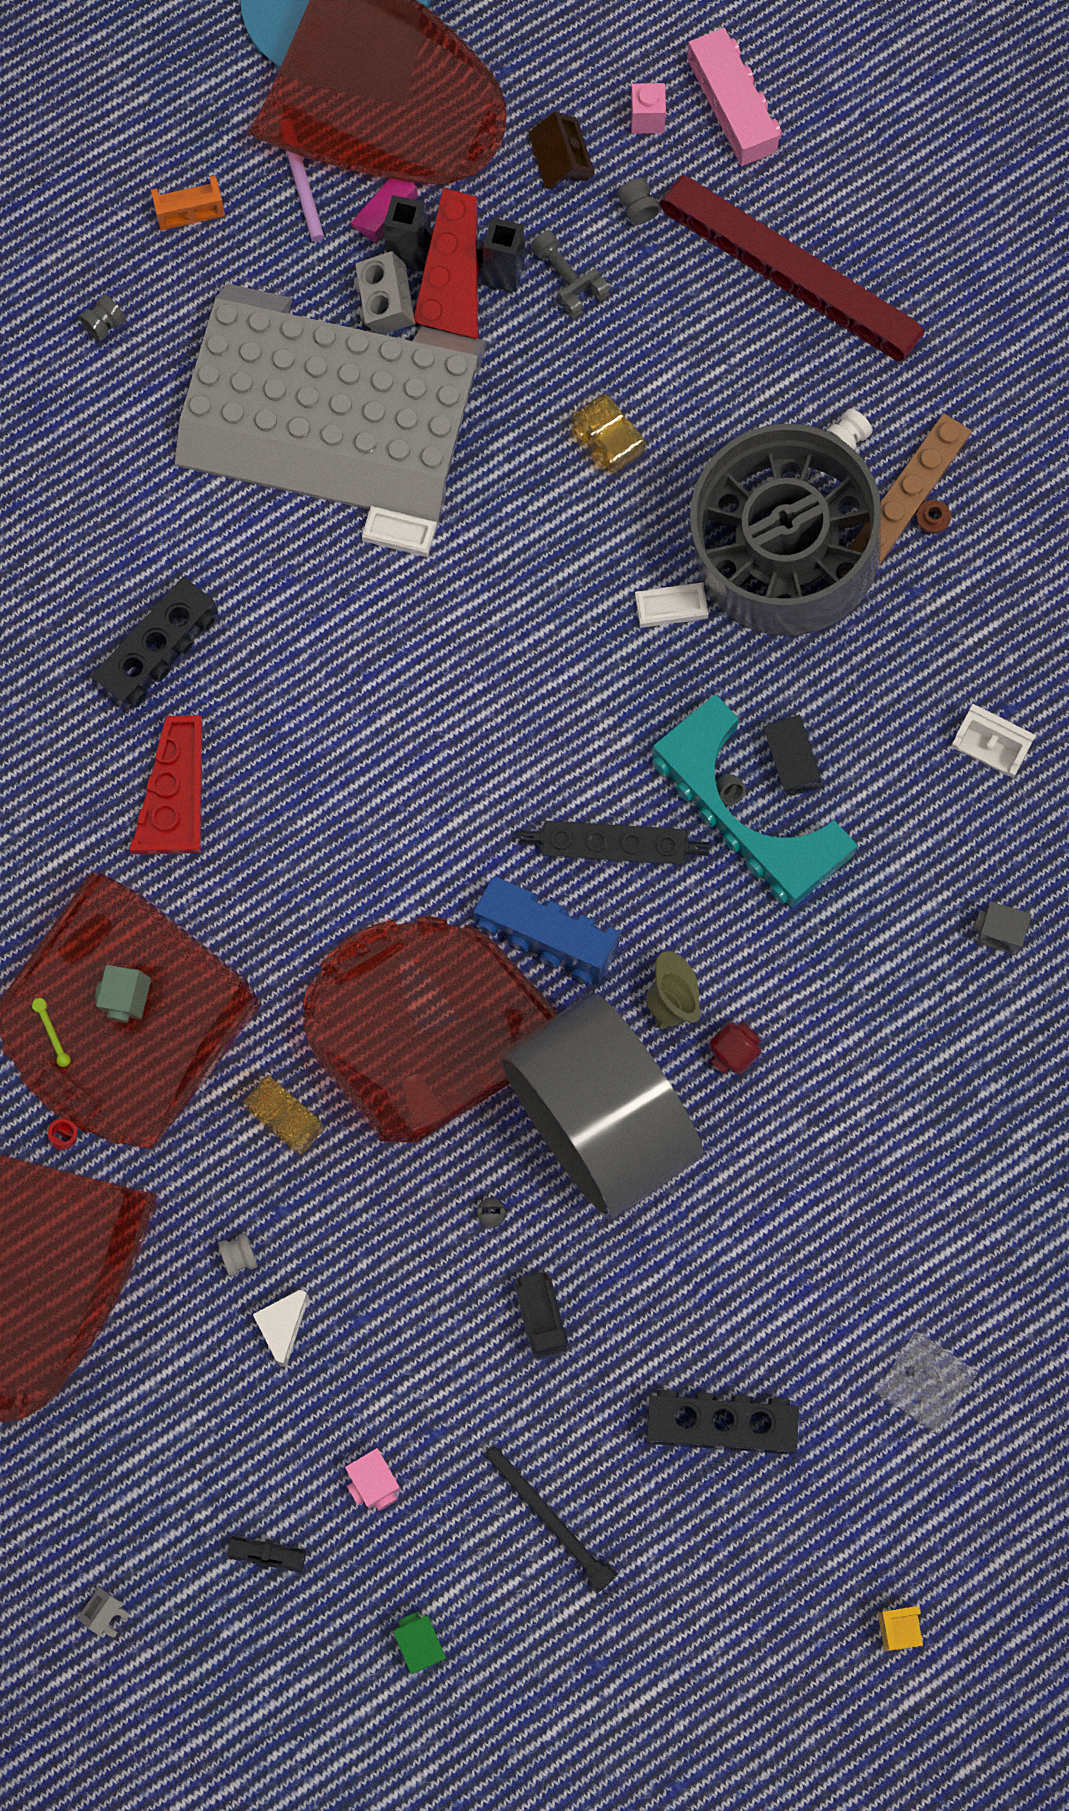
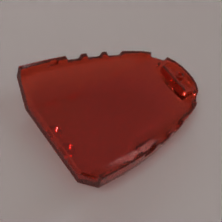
M310 0L272 88L254 123L249 128L248 134L286 151L314 161L334 165L341 169L408 182L448 184L475 175L495 156L505 134L507 120L506 103L500 85L491 70L443 20L421 1Z
M0 1155V1422H10L25 1418L46 1406L60 1392L78 1368L105 1326L134 1269L151 1224L159 1195Z

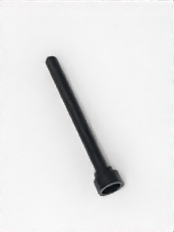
M497 1447L487 1449V1459L586 1570L584 1575L588 1578L587 1584L596 1594L601 1592L618 1576V1572L609 1562L605 1564L601 1559L597 1561Z

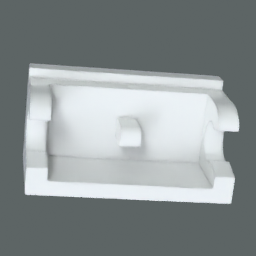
M972 704L951 747L1014 778L1036 735Z

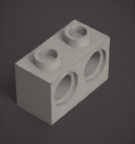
M392 251L355 263L357 277L354 278V283L358 294L361 296L362 307L359 308V314L363 324L375 333L382 335L414 325L415 319L405 263Z

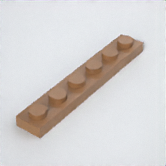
M944 413L881 501V553L879 566L971 436L972 430ZM870 522L864 525L848 549L864 553L870 538ZM849 571L839 573L838 579L843 578Z

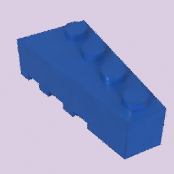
M493 876L473 911L474 921L478 923L476 926L488 935L495 936L498 933L509 939L508 943L521 952L526 953L527 950H530L540 955V961L549 967L558 969L561 966L571 971V977L582 984L590 985L592 982L599 986L619 950L620 931L609 927L605 933L594 924L595 921L582 914L580 917H575V919L571 918L562 905L546 900L543 904L536 902L538 898L534 893Z

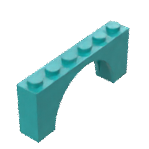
M715 694L653 746L652 764L662 776L666 777L669 775L677 784L675 789L685 801L689 802L692 800L700 809L698 811L700 817L708 826L713 827L715 825L723 834L722 839L727 847L734 853L739 851L747 860L746 866L757 878L763 877L771 885L769 889L776 900L781 904L786 902L793 909L855 856L858 845L835 820L820 830L807 835L780 838L763 835L751 830L740 823L728 811L717 790L715 762L725 742L737 730L739 718Z

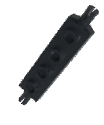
M545 820L541 831L520 830V837L533 838H519V845H540L543 857L684 865L688 855L709 857L710 841H689L686 829Z

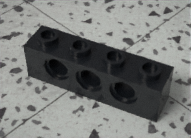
M183 576L91 676L95 688L126 713L133 706L135 708L140 706L146 699L149 688L156 681L161 682L171 670V664L179 656L183 657L191 650L194 645V639L202 631L206 632L214 625L218 614L215 601ZM179 617L189 619L183 626L173 625L174 620ZM156 642L166 644L161 651L154 652L149 650L151 645ZM133 667L143 668L141 674L136 677L126 675Z
M657 1390V1396L650 1395L646 1444L794 1455L797 1452L799 1406H790L791 1400L782 1398H769L768 1404L753 1403L754 1397L733 1395L731 1396V1401L716 1400V1394L694 1393L693 1399L680 1398L679 1391ZM682 1409L690 1410L695 1415V1425L687 1429L681 1428L675 1421V1414ZM718 1412L729 1414L733 1422L732 1428L728 1431L717 1430L712 1423L713 1415ZM754 1415L766 1417L770 1425L769 1431L765 1434H757L752 1431L749 1424L750 1418Z

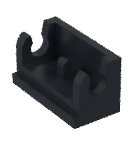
M800 714L764 726L763 728L784 792H789L790 796H795L817 788H823L824 784Z

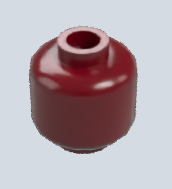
M740 1021L738 1024L728 1022L710 1040L709 1049L713 1056L709 1060L724 1074L729 1070L735 1074H742L760 1056L761 1047L759 1043L762 1039L743 1021Z

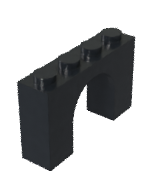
M392 195L384 222L386 253L392 251L405 263L406 268L424 272L433 229L427 223L425 202ZM491 217L484 243L477 244L479 272L477 274V284L517 293L525 264L524 224Z

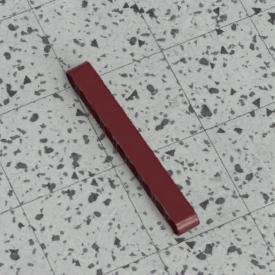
M684 175L679 176L660 200V207L669 217L890 358L900 362L904 361L924 335V330L915 320L693 179Z

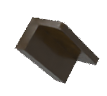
M553 112L529 132V138L546 188L553 189L568 177L587 181L595 175L576 117Z

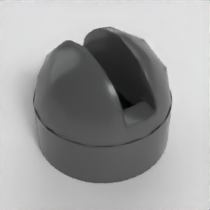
M722 775L716 782L718 793L724 804H736L745 796L746 786L735 775Z
M496 1198L483 1200L477 1208L479 1222L486 1228L499 1227L506 1218L504 1204ZM482 1209H500V1214H482Z

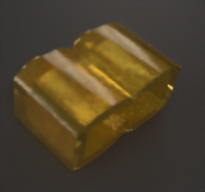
M606 393L572 415L573 427L571 432L579 444L584 445L586 443L593 450L591 456L601 470L606 468L614 475L646 452V442L632 423L624 417L618 406Z

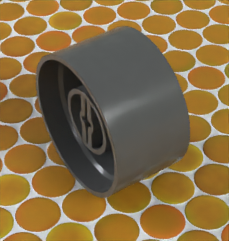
M774 424L753 429L738 436L721 448L705 466L697 481L691 500L690 525L698 569L711 598L721 610L738 623L755 631L771 635L795 636L808 634L831 626L844 618L867 594L874 581L880 562V497L873 475L864 460L853 448L837 436L802 424ZM771 468L773 480L759 486L751 495L739 483L750 475ZM811 469H815L834 477L841 483L824 498L807 481ZM790 471L800 475L798 479L782 478V476ZM727 503H734L739 506L733 513L721 510ZM846 505H853L858 509L857 512L845 515L840 512L841 508ZM772 511L770 516L760 520L763 516ZM708 520L737 527L736 543L706 550L704 536ZM870 522V538L864 553L839 546V529L852 528ZM816 539L810 547L800 552L804 545ZM730 568L736 573L727 579L720 571ZM849 571L843 578L838 579L839 573ZM752 575L761 583L768 585L769 588L765 597L748 592L738 586ZM821 576L831 585L817 593L802 597L800 587L814 582Z
M591 992L499 1053V1060L503 1071L537 1131L574 1184L592 1206L607 1220H612L703 1158L704 1151L697 1131L671 1084L634 1031L620 1014L599 994Z

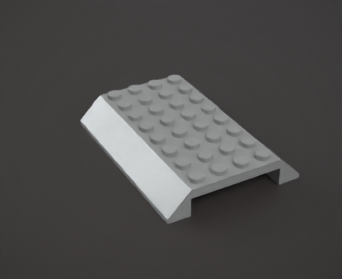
M227 284L215 298L179 420L175 466L370 510V507L374 506L434 521L438 525L446 497L445 483L474 375L479 373L487 341L421 326L412 341L291 315L289 314L292 304L291 297Z

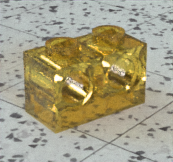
M269 1075L244 1100L247 1110L299 1156L325 1130L320 1119Z

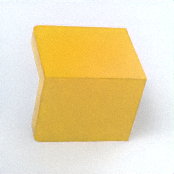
M920 1606L878 1613L884 1652L923 1646L918 1614H921Z

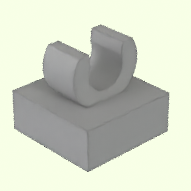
M99 1587L77 1619L99 1636L104 1631L108 1636L115 1637L117 1632L109 1626V1622L115 1615H119L125 1620L128 1619L129 1615L120 1607L122 1605L121 1602Z

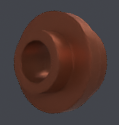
M929 500L919 507L916 516L917 523L927 533H941L950 524L951 512L943 502ZM936 512L940 515V518L936 520L931 519L928 513Z

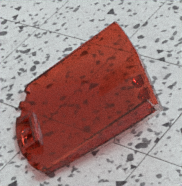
M91 872L0 999V1036L4 1043L2 1049L7 1058L11 1057L15 1066L20 1071L21 1075L19 1077L39 1100L62 1119H68L80 1130L86 1133L91 1132L115 1144L122 1143L138 1146V1148H154L241 1034L262 1003L244 977L144 896L101 872ZM106 965L140 970L151 978L142 1020L129 1018L128 1023L113 1021L107 1018L108 1013L96 1007V988L103 979ZM36 998H42L47 1003L46 1012L64 1053L70 1056V1063L66 1067H60L57 1064V1053L41 1016L32 1008V1003Z

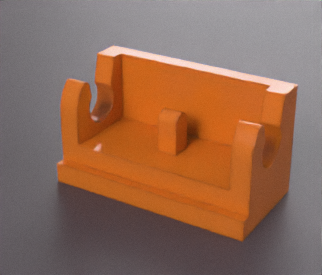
M216 175L209 176L211 184L159 195L157 188L151 189L160 230L225 217Z

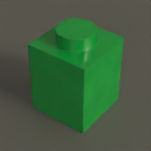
M416 1612L397 1621L400 1628L394 1630L393 1633L412 1675L447 1659L428 1615L421 1618L419 1613Z

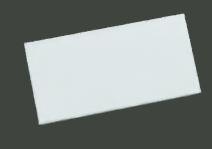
M371 506L363 530L362 541L428 557L437 529V522Z
M703 582L635 592L640 628L708 619L709 614Z

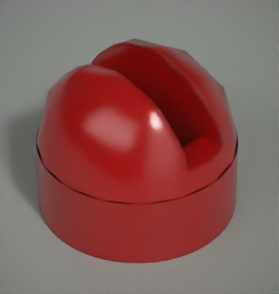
M57 1119L48 1128V1140L55 1149L61 1151L70 1149L77 1140V1128L68 1119ZM57 1132L60 1136L68 1139V1141L65 1142L54 1136V1134Z

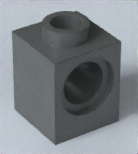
M990 901L986 911L979 910L973 928L974 931L979 932L976 943L1017 956L1023 946L1032 914Z

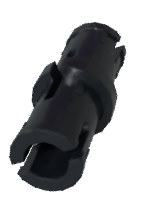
M232 1535L228 1550L229 1560L258 1564L260 1569L268 1570L269 1567L297 1573H302L306 1557V1549L274 1544V1540L266 1539L263 1542Z

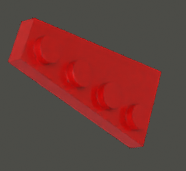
M443 188L414 314L415 323L475 339L479 338V295L477 274H479L477 260L478 196Z
M201 715L166 716L155 755L154 768L146 788V797L137 820L138 826L129 849L131 854L201 853L203 719Z

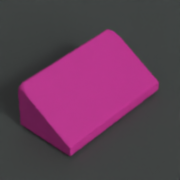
M391 176L353 219L350 225L377 244L385 235L384 222L392 195L415 200L418 197L417 186L411 182Z

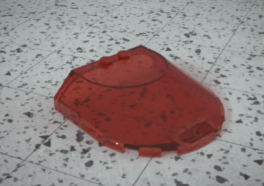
M417 916V922L397 924L396 919L375 924L352 935L331 951L320 964L322 970L314 982H309L303 1002L305 1010L304 1030L315 1059L380 1142L417 1143L509 1085L510 1083L499 1060V1053L559 1014L492 939L469 925L461 928L447 924L446 918L433 916Z

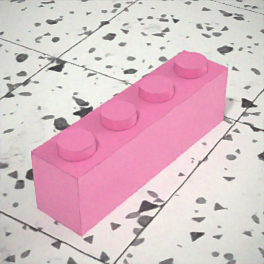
M722 28L689 41L687 60L740 165L744 166L777 153L779 138H781L782 133L775 118L771 120L767 112L768 105L764 94L761 91L757 92L754 86V77L748 65L744 66L740 59L741 54L737 41L734 38L730 39L726 29Z

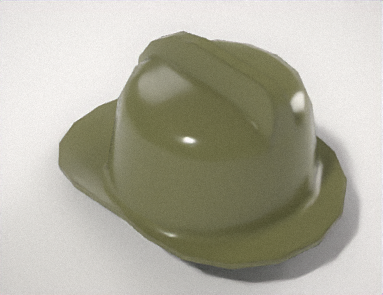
M671 951L662 952L656 959V980L646 994V1003L654 1015L656 1027L661 1030L668 1026H678L684 1022L696 1023L701 1018L697 977L692 967L680 955Z

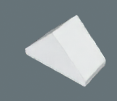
M298 1290L253 1314L277 1363L283 1367H287L309 1300V1296L305 1291Z

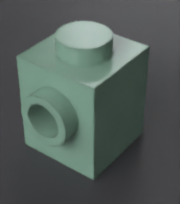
M106 965L103 979L96 988V1007L108 1013L107 1018L113 1021L128 1023L129 1018L142 1020L151 978L140 970Z

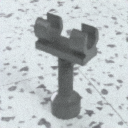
M547 230L533 240L530 248L538 258H548L569 285L558 292V303L563 306L570 318L575 319L584 313L581 310L584 308L583 304L577 297L579 294L590 288L594 297L601 301L610 295L608 291L611 289L606 280L599 275L596 268L579 278L557 250L559 240L551 230Z

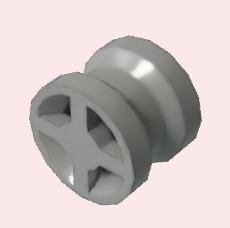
M246 1233L240 1234L237 1240L232 1242L226 1240L218 1242L230 1277L237 1275L238 1271L243 1268L252 1270L258 1267Z

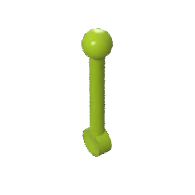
M36 998L32 1003V1008L41 1016L57 1053V1064L60 1067H66L70 1063V1056L64 1053L46 1012L47 1003L42 998Z

